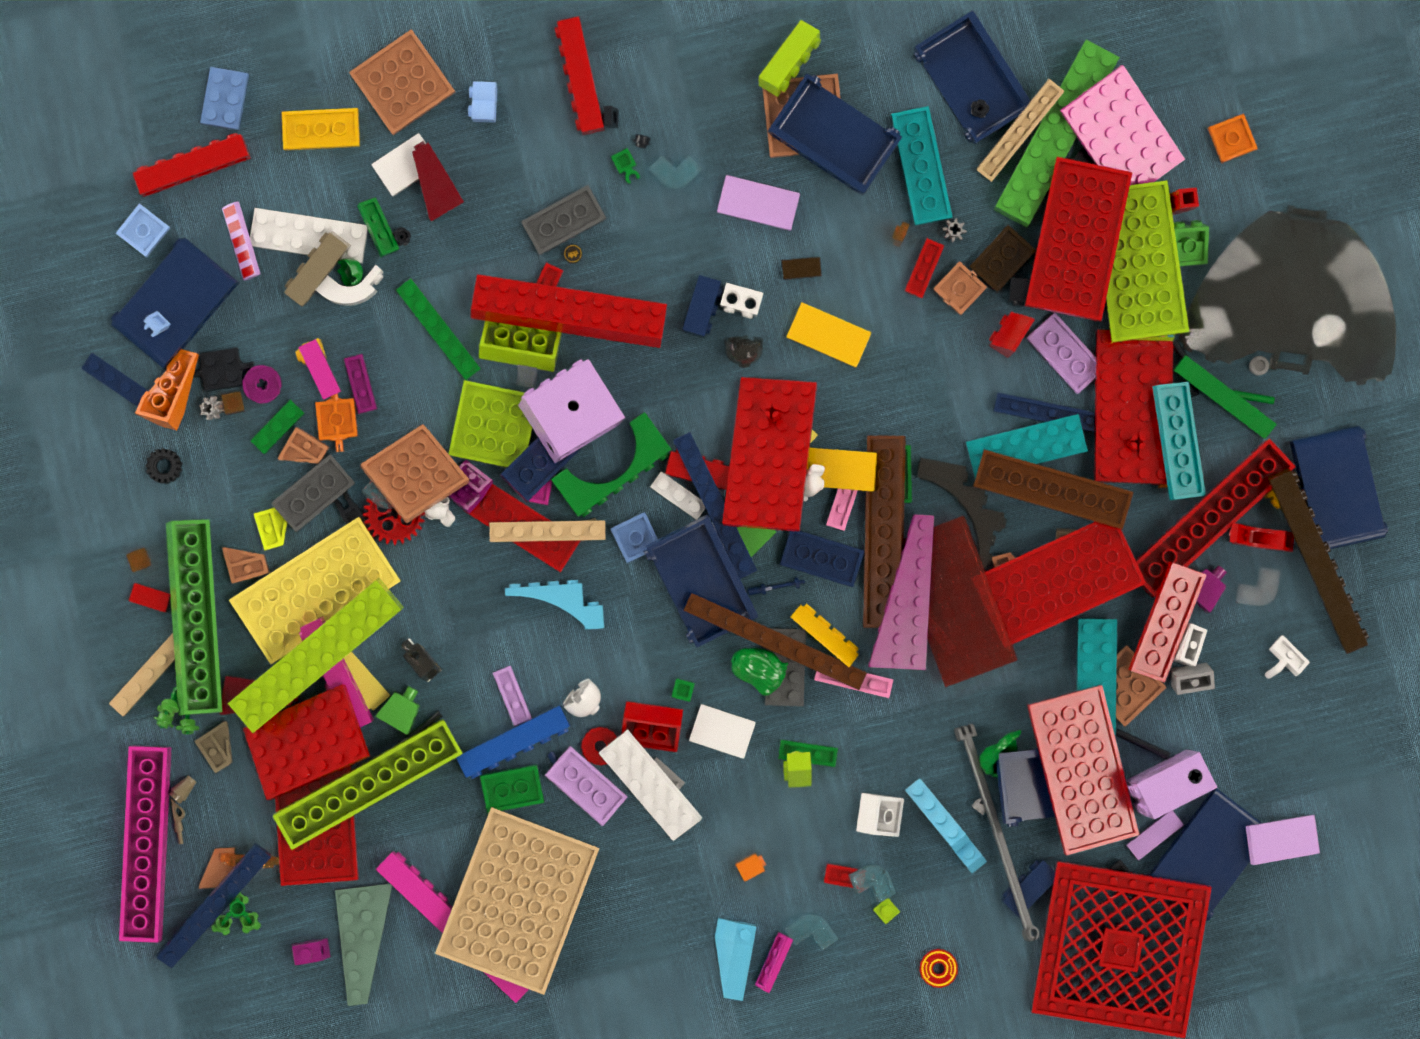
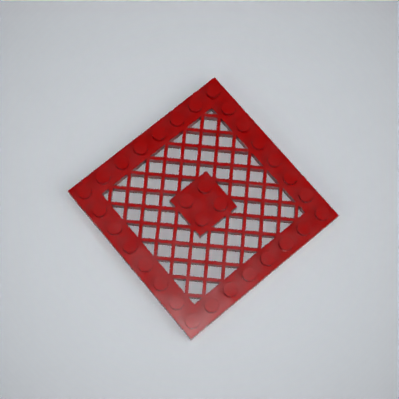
M1057 861L1031 1012L1185 1038L1212 887ZM1086 886L1098 889L1090 893ZM1084 888L1088 896L1079 901L1074 893ZM1106 890H1112L1117 892L1109 896ZM1103 891L1107 899L1098 904L1094 896ZM1125 893L1136 895L1131 899H1128ZM1122 894L1127 902L1117 907L1113 899ZM1072 896L1077 903L1070 908ZM1144 896L1154 897L1155 899L1148 903ZM1141 897L1146 905L1136 910L1132 903ZM1091 899L1096 907L1087 912L1083 904ZM1163 899L1172 900L1174 902L1167 906ZM1161 901L1165 908L1156 914L1151 906ZM1111 902L1115 910L1106 915L1102 907ZM1182 902L1188 903L1187 909ZM1180 904L1184 912L1175 917L1171 909ZM1130 905L1135 913L1125 918L1121 911ZM1080 907L1085 914L1076 920L1071 912ZM1149 908L1154 916L1144 921L1140 914ZM1099 910L1104 918L1095 923L1091 915ZM1169 912L1173 919L1164 925L1159 917ZM1119 913L1123 921L1114 926L1110 918ZM1069 914L1074 922L1066 927ZM1138 916L1143 924L1133 929L1129 922ZM1186 916L1183 928L1179 920ZM1088 918L1093 925L1084 931L1079 923ZM1157 919L1162 927L1152 932L1148 925ZM1107 921L1112 928L1105 927L1103 934L1099 926ZM1177 923L1181 930L1172 936L1167 928ZM1126 924L1131 931L1120 928ZM1077 926L1082 933L1073 939L1068 931ZM1146 927L1151 935L1143 939L1144 934L1139 931ZM1096 929L1101 936L1092 942L1087 934ZM1165 930L1170 938L1160 943L1156 936ZM1066 934L1070 941L1063 946ZM1182 935L1181 946H1179L1175 939ZM1085 937L1089 945L1080 949L1076 942ZM1154 938L1159 946L1149 951L1145 944ZM1102 941L1101 952H1099L1095 945ZM1173 941L1178 949L1168 954L1164 947ZM1074 945L1078 952L1069 957L1065 950ZM1143 947L1147 954L1140 958ZM1093 948L1097 956L1088 960L1084 953ZM1162 950L1166 957L1157 962L1153 955ZM1063 953L1067 960L1060 964ZM1179 954L1176 965L1172 958ZM1082 956L1086 963L1077 968L1073 961ZM1150 957L1155 965L1146 970L1142 962ZM1097 960H1099L1098 965L1103 967L1099 971H1096L1092 966ZM1170 961L1174 968L1165 973L1161 966ZM1070 963L1075 971L1066 976L1062 968ZM1138 966H1140L1144 972L1135 978L1131 971L1138 972ZM1090 967L1094 974L1085 979L1081 972ZM1112 968L1120 969L1123 971L1116 975ZM1158 968L1163 976L1154 981L1150 973ZM1109 970L1113 977L1104 982L1100 975ZM1058 972H1060L1064 979L1057 983ZM1176 972L1173 984L1169 977ZM1128 973L1132 981L1124 986L1119 978ZM1078 974L1083 982L1074 987L1070 979ZM1147 976L1151 984L1143 989L1138 982ZM1098 978L1102 985L1093 990L1089 983ZM1166 979L1171 987L1162 992L1158 984ZM1117 981L1121 988L1112 993L1108 986ZM1067 982L1071 990L1063 995L1059 987ZM1136 984L1140 992L1132 997L1127 989ZM1086 985L1091 993L1082 998L1078 990ZM1155 987L1159 995L1151 1000L1146 993ZM1106 989L1110 996L1101 1001L1097 994ZM1055 990L1060 996H1054ZM1125 992L1129 999L1120 1004L1116 997ZM1170 992H1172L1171 1003L1165 997ZM1075 993L1079 1000L1068 997ZM1144 995L1148 1003L1140 1008L1135 1000ZM1094 996L1098 1003L1090 1002L1087 1000ZM1163 998L1167 1006L1159 1011L1154 1004ZM1114 1000L1117 1006L1108 1005L1107 1003ZM1133 1003L1137 1009L1126 1008V1006ZM1152 1006L1156 1012H1150L1145 1010Z

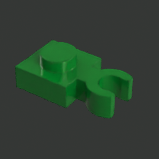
M628 148L611 156L619 174L626 173L625 179L629 185L631 184L629 180L631 175H635L637 180L640 179L639 173L632 169L637 164Z

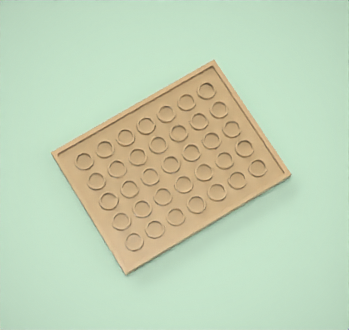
M491 807L435 954L544 995L599 848Z

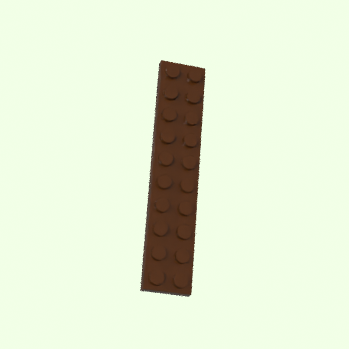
M867 436V452L877 453L875 491H866L863 628H879L881 626L886 603L896 577L902 551L904 550L906 436Z

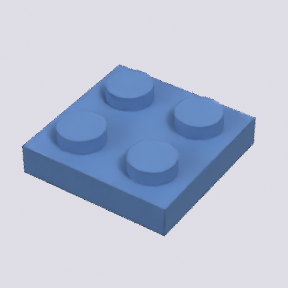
M645 512L611 528L627 563L644 556V550L647 549L646 545L658 540Z

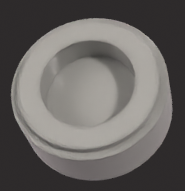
M1262 356L1254 357L1249 363L1250 372L1256 376L1265 374L1269 369L1268 360Z

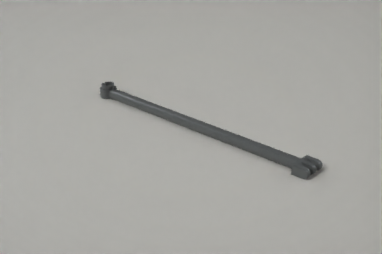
M972 723L967 726H961V728L957 727L954 729L957 741L963 740L1020 915L1023 925L1022 937L1027 942L1034 941L1039 937V930L1032 924L983 770L980 767L979 757L972 737L977 736L975 727Z

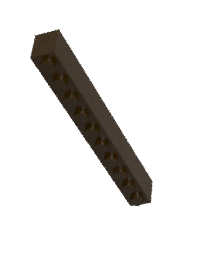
M1288 468L1268 477L1343 650L1346 654H1349L1367 646L1366 639L1369 638L1365 628L1361 629L1359 622L1362 620L1357 610L1353 611L1351 605L1354 604L1352 597L1344 591L1343 587H1346L1343 577H1338L1336 570L1339 568L1335 559H1330L1328 553L1331 550L1328 543L1322 541L1320 535H1323L1320 525H1315L1313 518L1316 516L1312 507H1307L1305 500L1308 498L1304 489H1299L1297 483L1300 480L1297 473H1292Z

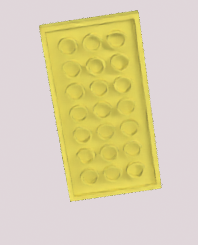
M358 517L240 592L229 601L269 663L273 664L302 642L299 635L302 626L322 616L325 621H328L378 578L382 580L388 589L401 582L361 518Z

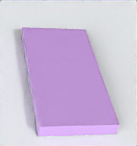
M726 175L717 213L791 231L800 193Z
M1055 312L1026 337L1030 344L1076 394H1079L1096 378V357Z
M571 746L567 748L544 775L601 826L609 820L627 798L621 790Z
M1315 815L1246 826L1251 865L1320 853Z

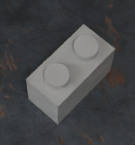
M1208 663L1170 669L1171 687L1177 695L1215 689L1214 671Z

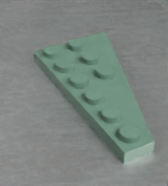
M390 883L335 890L348 1006L368 1003L393 887Z

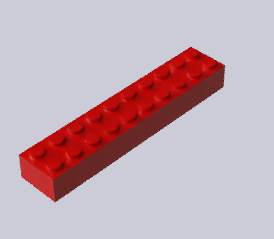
M477 274L471 305V319L661 348L667 304Z
M1270 438L1262 442L1136 559L1147 583L1141 587L1151 598L1157 596L1170 561L1188 567L1232 526V523H1236L1272 489L1268 477L1288 468L1292 471L1296 467Z

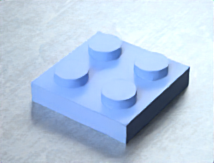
M139 203L116 234L145 257H148L169 231L170 227Z

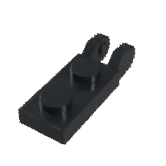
M347 491L343 495L350 505L349 508L345 510L340 500L334 501L346 525L358 517L361 518L363 523L367 520L366 517H363V512Z

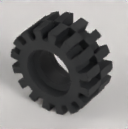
M157 449L147 458L146 472L154 481L169 484L176 481L177 477H180V472H182L181 465L183 464L177 453L169 449ZM162 459H168L171 463L170 471L165 474L160 473L157 469V464Z

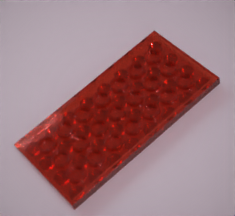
M965 516L933 527L927 639L945 687L1018 661ZM904 538V547H905L907 538Z

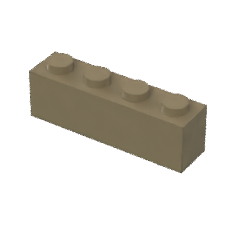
M333 231L329 232V234L324 233L319 240L320 246L317 249L314 247L308 254L310 259L306 264L302 263L296 270L298 275L295 279L291 277L285 285L287 289L284 293L302 307L307 304L318 286L351 246Z

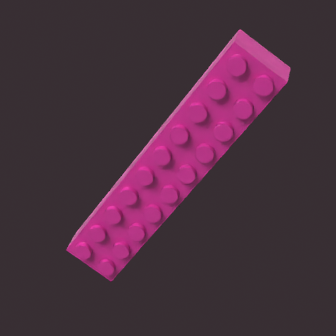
M128 747L119 941L156 943L162 941L172 747Z

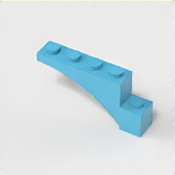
M568 580L567 584L559 585V581L548 582L547 586H540V582L528 583L529 587H521V584H509V588H505V596L535 598L560 607L578 619L584 625L585 630L605 628L603 605H599V602H587V606H584L583 584H578V580Z
M920 778L905 789L907 794L971 873H974L987 862L966 833Z

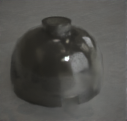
M748 336L728 338V341L725 340V352L728 359L735 364H739L741 368L750 367V364L757 362L763 353L762 338L754 336V340L747 339Z

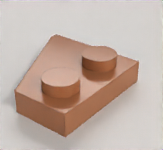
M226 547L222 548L232 584L270 574L265 555Z

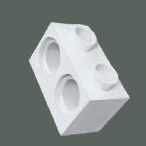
M726 283L720 307L723 308L724 312L734 314V311L742 313L741 316L752 319L753 316L757 317L763 293ZM735 295L738 300L736 303L730 304L726 300L727 296ZM753 300L756 306L753 309H748L745 306V302Z

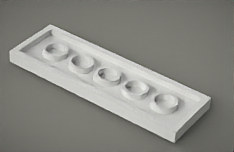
M255 208L250 240L252 247L308 255L314 247L317 249L320 246L319 240L325 232L329 234V232L333 231L351 245L341 259L354 258L360 264H363L368 228L362 224Z
M626 730L599 752L601 757L673 841L702 819V816L629 730Z

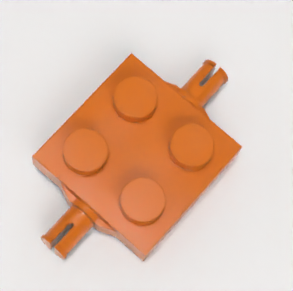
M337 393L330 396L331 399L315 402L319 441H335L336 452H344L343 440L358 437L354 398H338Z

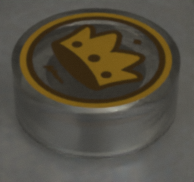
M570 244L564 249L563 255L568 263L576 264L581 261L583 252L578 245Z

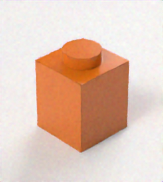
M754 853L735 863L745 882L764 872L766 863L762 855L757 856Z

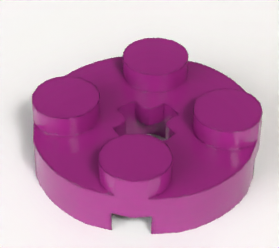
M258 365L251 368L243 380V390L246 396L257 403H269L276 399L281 392L282 380L279 373L274 368L266 365ZM260 379L268 383L264 390L257 386L260 383Z

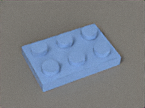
M210 67L201 124L239 130L249 78L248 73Z

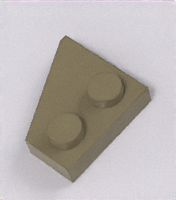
M224 721L194 741L215 774L233 763L227 721Z

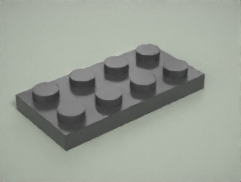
M587 185L526 218L521 223L539 255H542L607 218L590 187Z
M330 454L271 504L297 533L354 486L355 482Z
M770 628L803 644L806 642L805 629ZM771 651L781 662H788V666L780 687L770 695H765V705L804 706L805 666Z

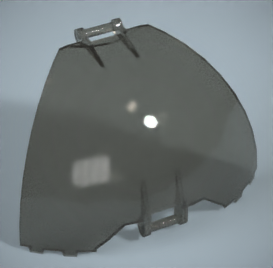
M1288 205L1286 213L1268 211L1246 227L1220 255L1200 285L1187 312L1189 332L1180 334L1178 341L1183 343V349L1192 353L1193 349L1205 354V360L1213 363L1216 360H1220L1230 364L1232 361L1260 350L1273 353L1270 358L1269 369H1284L1308 375L1312 360L1328 361L1344 378L1345 382L1356 381V385H1364L1369 379L1376 378L1377 382L1383 381L1387 375L1392 373L1396 350V323L1392 299L1377 261L1366 244L1347 223L1327 219L1326 210L1314 211ZM1281 351L1305 355L1303 365L1278 361Z

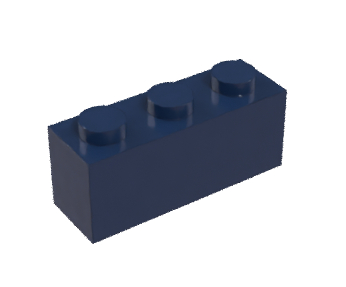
M699 275L682 329L683 332L705 338L706 334H710L712 323H709L710 318L716 315L718 305H715L717 297L721 298L724 288L721 287V281Z
M1042 859L1040 861L1035 860L1029 866L1031 870L1026 875L1023 873L1018 877L1027 909L1037 901L1054 881L1055 871ZM1009 887L1003 892L1001 901L1020 918L1011 888Z

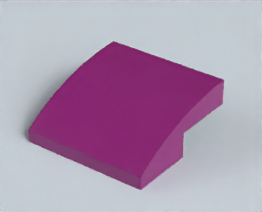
M465 460L459 467L469 478V483L449 495L448 498L467 513H470L483 499L493 480L469 461Z

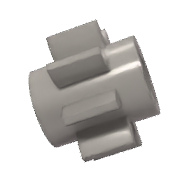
M955 218L953 223L948 220L946 222L948 228L944 227L942 229L947 232L944 238H951L952 243L956 238L961 241L962 236L960 234H966L967 232L962 230L965 223H958L957 218ZM953 226H955L956 230L959 231L956 233V235H954L953 231L950 230L953 228Z
M216 396L203 398L204 402L202 405H199L201 407V415H207V420L220 418L219 414L224 411L223 401H217Z

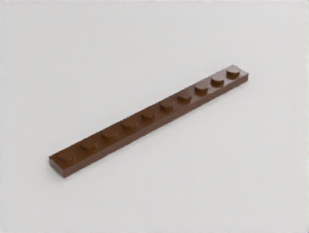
M691 593L683 610L857 690H860L867 673L856 667H848L834 657Z

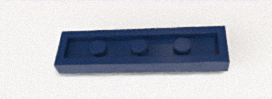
M94 353L90 354L81 368L137 407L144 393L148 391Z

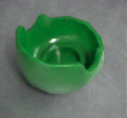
M344 258L338 261V264H341L337 272L341 274L343 284L347 287L358 285L363 277L361 264L354 258Z

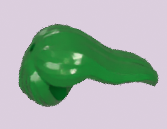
M761 648L737 650L731 659L733 674L740 680L752 684L763 695H770L780 687L788 666V662H781L774 653Z
M1021 730L1004 735L997 744L988 746L981 753L979 758L980 767L987 775L998 778L996 762L999 759V753L1018 751L1016 738L1021 734Z

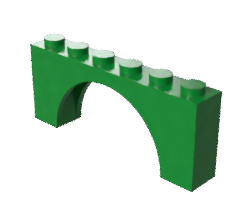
M645 412L629 422L635 436V454L630 466L621 476L606 483H589L575 477L565 468L551 478L578 517L580 515L583 517L593 511L591 507L595 504L600 506L608 500L606 496L612 492L614 495L623 489L622 485L627 481L632 483L639 478L637 474L642 470L645 472L649 471L655 466L653 463L656 460L660 459L662 461L670 455L669 451L672 449Z

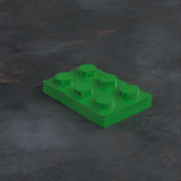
M537 764L480 775L487 813L490 812L491 807L503 811L544 803Z

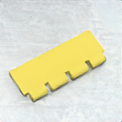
M352 651L344 657L368 709L371 708L374 711L391 695Z

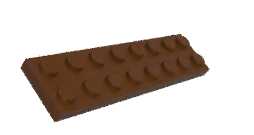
M988 450L983 452L973 487L1122 530L1134 493Z

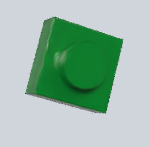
M676 678L672 697L690 702L695 683Z

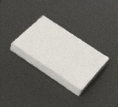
M419 133L371 164L393 197L419 180L412 151L415 150L414 146L424 141Z
M701 704L689 741L744 759L756 722Z

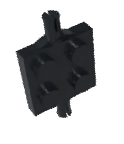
M238 348L200 353V370H195L193 378H202L206 392L243 386L244 370L255 367L254 361L242 363Z

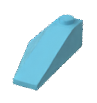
M718 918L715 942L724 998L743 1001L756 924Z

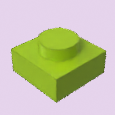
M888 897L873 908L885 924L900 913Z

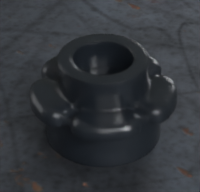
M982 99L971 104V114L974 117L984 118L986 113L989 112V105Z
M636 134L635 139L632 140L636 142L635 146L640 148H646L647 145H651V137Z
M403 227L397 228L393 232L398 246H406L410 242L411 233Z

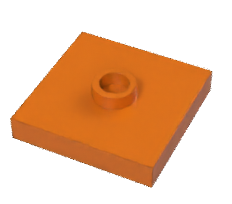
M1244 114L1207 128L1221 164L1258 149Z

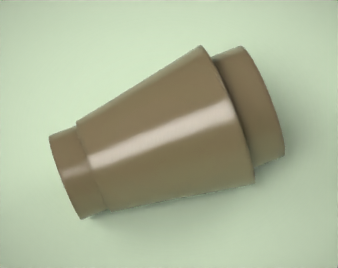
M187 775L186 778L170 789L169 795L181 804L182 801L185 802L197 782Z

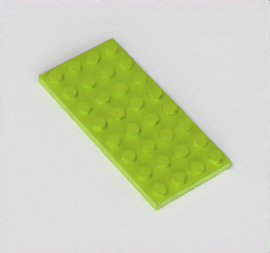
M1167 180L1130 185L1106 297L1112 343L1189 332Z

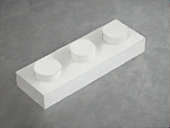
M660 472L650 488L696 520L706 509L700 498L663 472Z

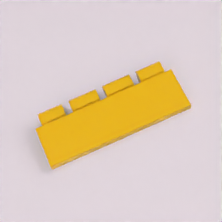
M807 603L804 607L800 605L791 615V618L845 665L850 667L859 655L857 653L859 648L850 640L845 643L843 640L846 637L835 627L830 630L831 624L821 615L816 618L814 615L817 612Z

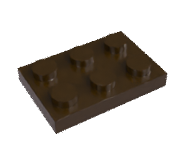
M1007 225L969 268L997 293L1036 250Z

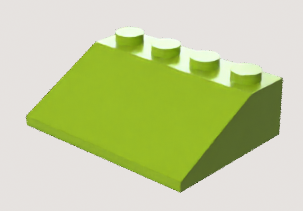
M485 321L479 344V358L554 372L562 333Z

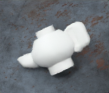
M813 464L807 470L803 501L806 502L808 497L814 496L824 488V480L820 477L825 471L823 465Z
M448 497L425 511V516L428 519H440L441 523L446 527H450L455 521V516L449 510Z

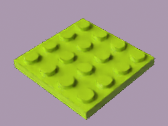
M464 380L449 455L508 467L529 447L533 430L519 407L524 392Z

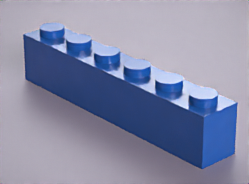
M560 705L461 754L456 759L465 777L471 776L473 779L481 775V770L487 767L491 770L500 766L498 762L503 759L508 762L516 758L515 753L521 750L523 753L534 749L533 744L540 742L542 745L550 741V736L555 733L560 736L568 732L567 728L571 725Z

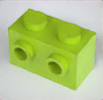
M794 751L788 753L787 761H783L784 781H788V788L811 786L810 752Z

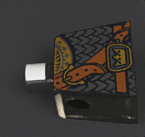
M410 638L401 644L402 648L406 651L403 657L421 679L429 682L442 671V668L420 644H414Z

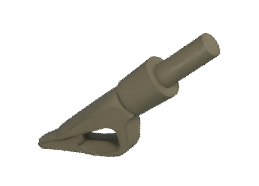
M170 799L178 843L184 844L181 820L185 817V811L173 799ZM177 808H179L182 812L180 816H178V813L176 811Z

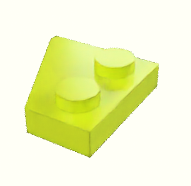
M275 508L254 513L264 551L283 546L287 522Z

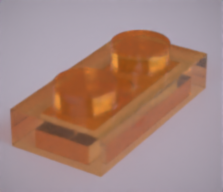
M902 222L901 226H896L892 239L895 240L893 245L901 246L910 224Z

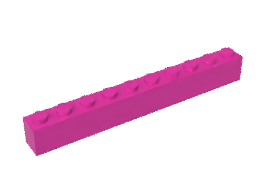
M393 851L376 870L443 933L453 908L447 902L448 898L442 892L437 893L433 889V883L427 878L425 880L419 876L420 871L413 865L410 867L405 862L407 859L400 852L395 853ZM485 973L515 1003L529 990Z

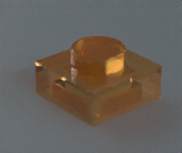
M240 391L221 395L225 415L244 411Z
M146 548L126 554L132 572L152 566Z

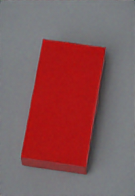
M134 583L129 601L166 613L171 595Z

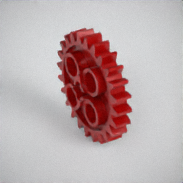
M378 488V494L371 493L373 499L367 498L366 501L370 506H364V509L368 512L363 513V517L368 518L364 521V524H370L367 530L374 531L373 538L378 535L380 536L378 542L386 539V545H388L391 540L393 545L396 546L398 540L402 545L405 538L410 542L411 534L417 537L415 530H422V527L418 524L425 522V520L420 518L425 516V512L411 520L412 523L408 526L401 523L402 517L399 514L397 519L390 516L383 520H378V517L390 515L392 510L395 513L397 511ZM383 503L387 505L388 510L383 513L377 510L378 504ZM384 522H391L393 529L386 531L383 529L382 524Z

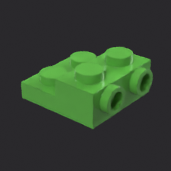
M1192 220L1191 224L1185 225V222H1174L1180 266L1208 264L1209 226L1203 224L1200 220Z

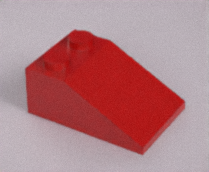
M1010 312L1008 316L1004 314L999 322L1001 328L998 332L994 330L989 338L991 341L989 346L1009 358L1016 351L1035 319L1014 312Z

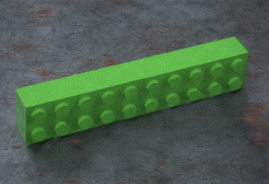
M1085 40L1060 86L1064 90L1063 94L1043 117L993 209L994 211L1026 228L1029 226L1051 185L1056 158H1066L1077 137L1060 110L1110 74L1120 57Z
M209 519L170 521L166 523L179 708L178 716L222 712L210 522Z

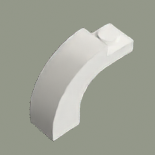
M375 265L361 283L351 287L342 286L327 275L316 291L335 304L345 306L361 304L377 293V290L372 286L374 284L377 285L382 280L383 271Z

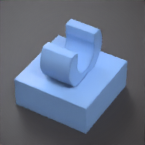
M158 311L148 315L144 320L146 323L144 329L151 328L154 331L151 334L152 337L167 330L171 325Z

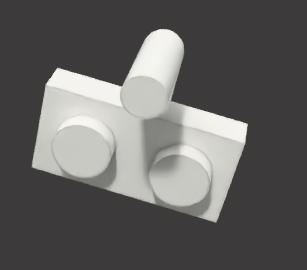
M1282 635L1269 648L1280 661L1275 667L1268 670L1265 676L1270 679L1280 673L1285 666L1295 676H1298L1310 662Z

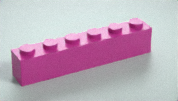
M323 616L300 628L301 632H299L302 641L326 622ZM343 658L323 675L327 682L325 687L328 691L341 684L346 685L361 728L371 723L374 718Z

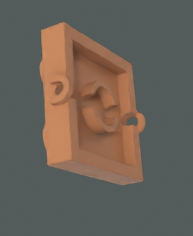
M959 261L933 290L943 299L947 306L950 305L961 316L984 292L987 286L977 278V274L974 271L968 270Z

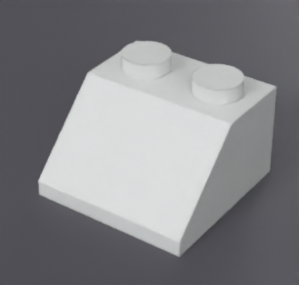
M862 793L856 831L873 835L899 837L904 799Z

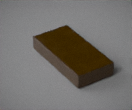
M820 257L782 260L783 280L822 276Z

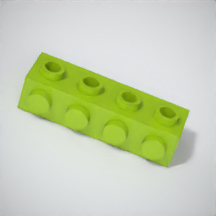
M800 20L759 75V86L777 97L781 92H785L792 77L795 78L798 75L800 66L803 63H807L812 50L817 49L820 45V30Z

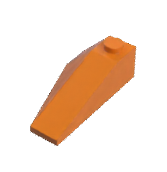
M180 349L167 365V370L164 374L154 381L155 385L149 392L146 391L135 414L159 426L177 431L185 413L199 355Z

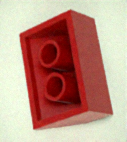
M626 701L621 734L629 730L643 748L677 752L683 709Z

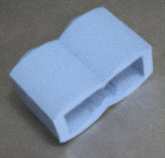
M473 81V87H469V98H472V105L468 107V116L472 118L473 122L496 123L497 83Z

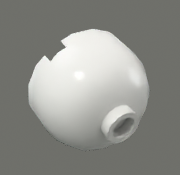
M585 679L578 684L580 688L575 692L573 689L563 703L564 708L576 717H585L589 714L594 715L600 708L598 705L601 700V693L598 687L590 679Z

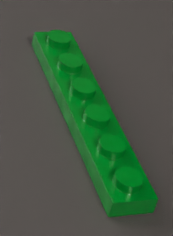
M409 279L396 289L466 381L481 370L412 279Z

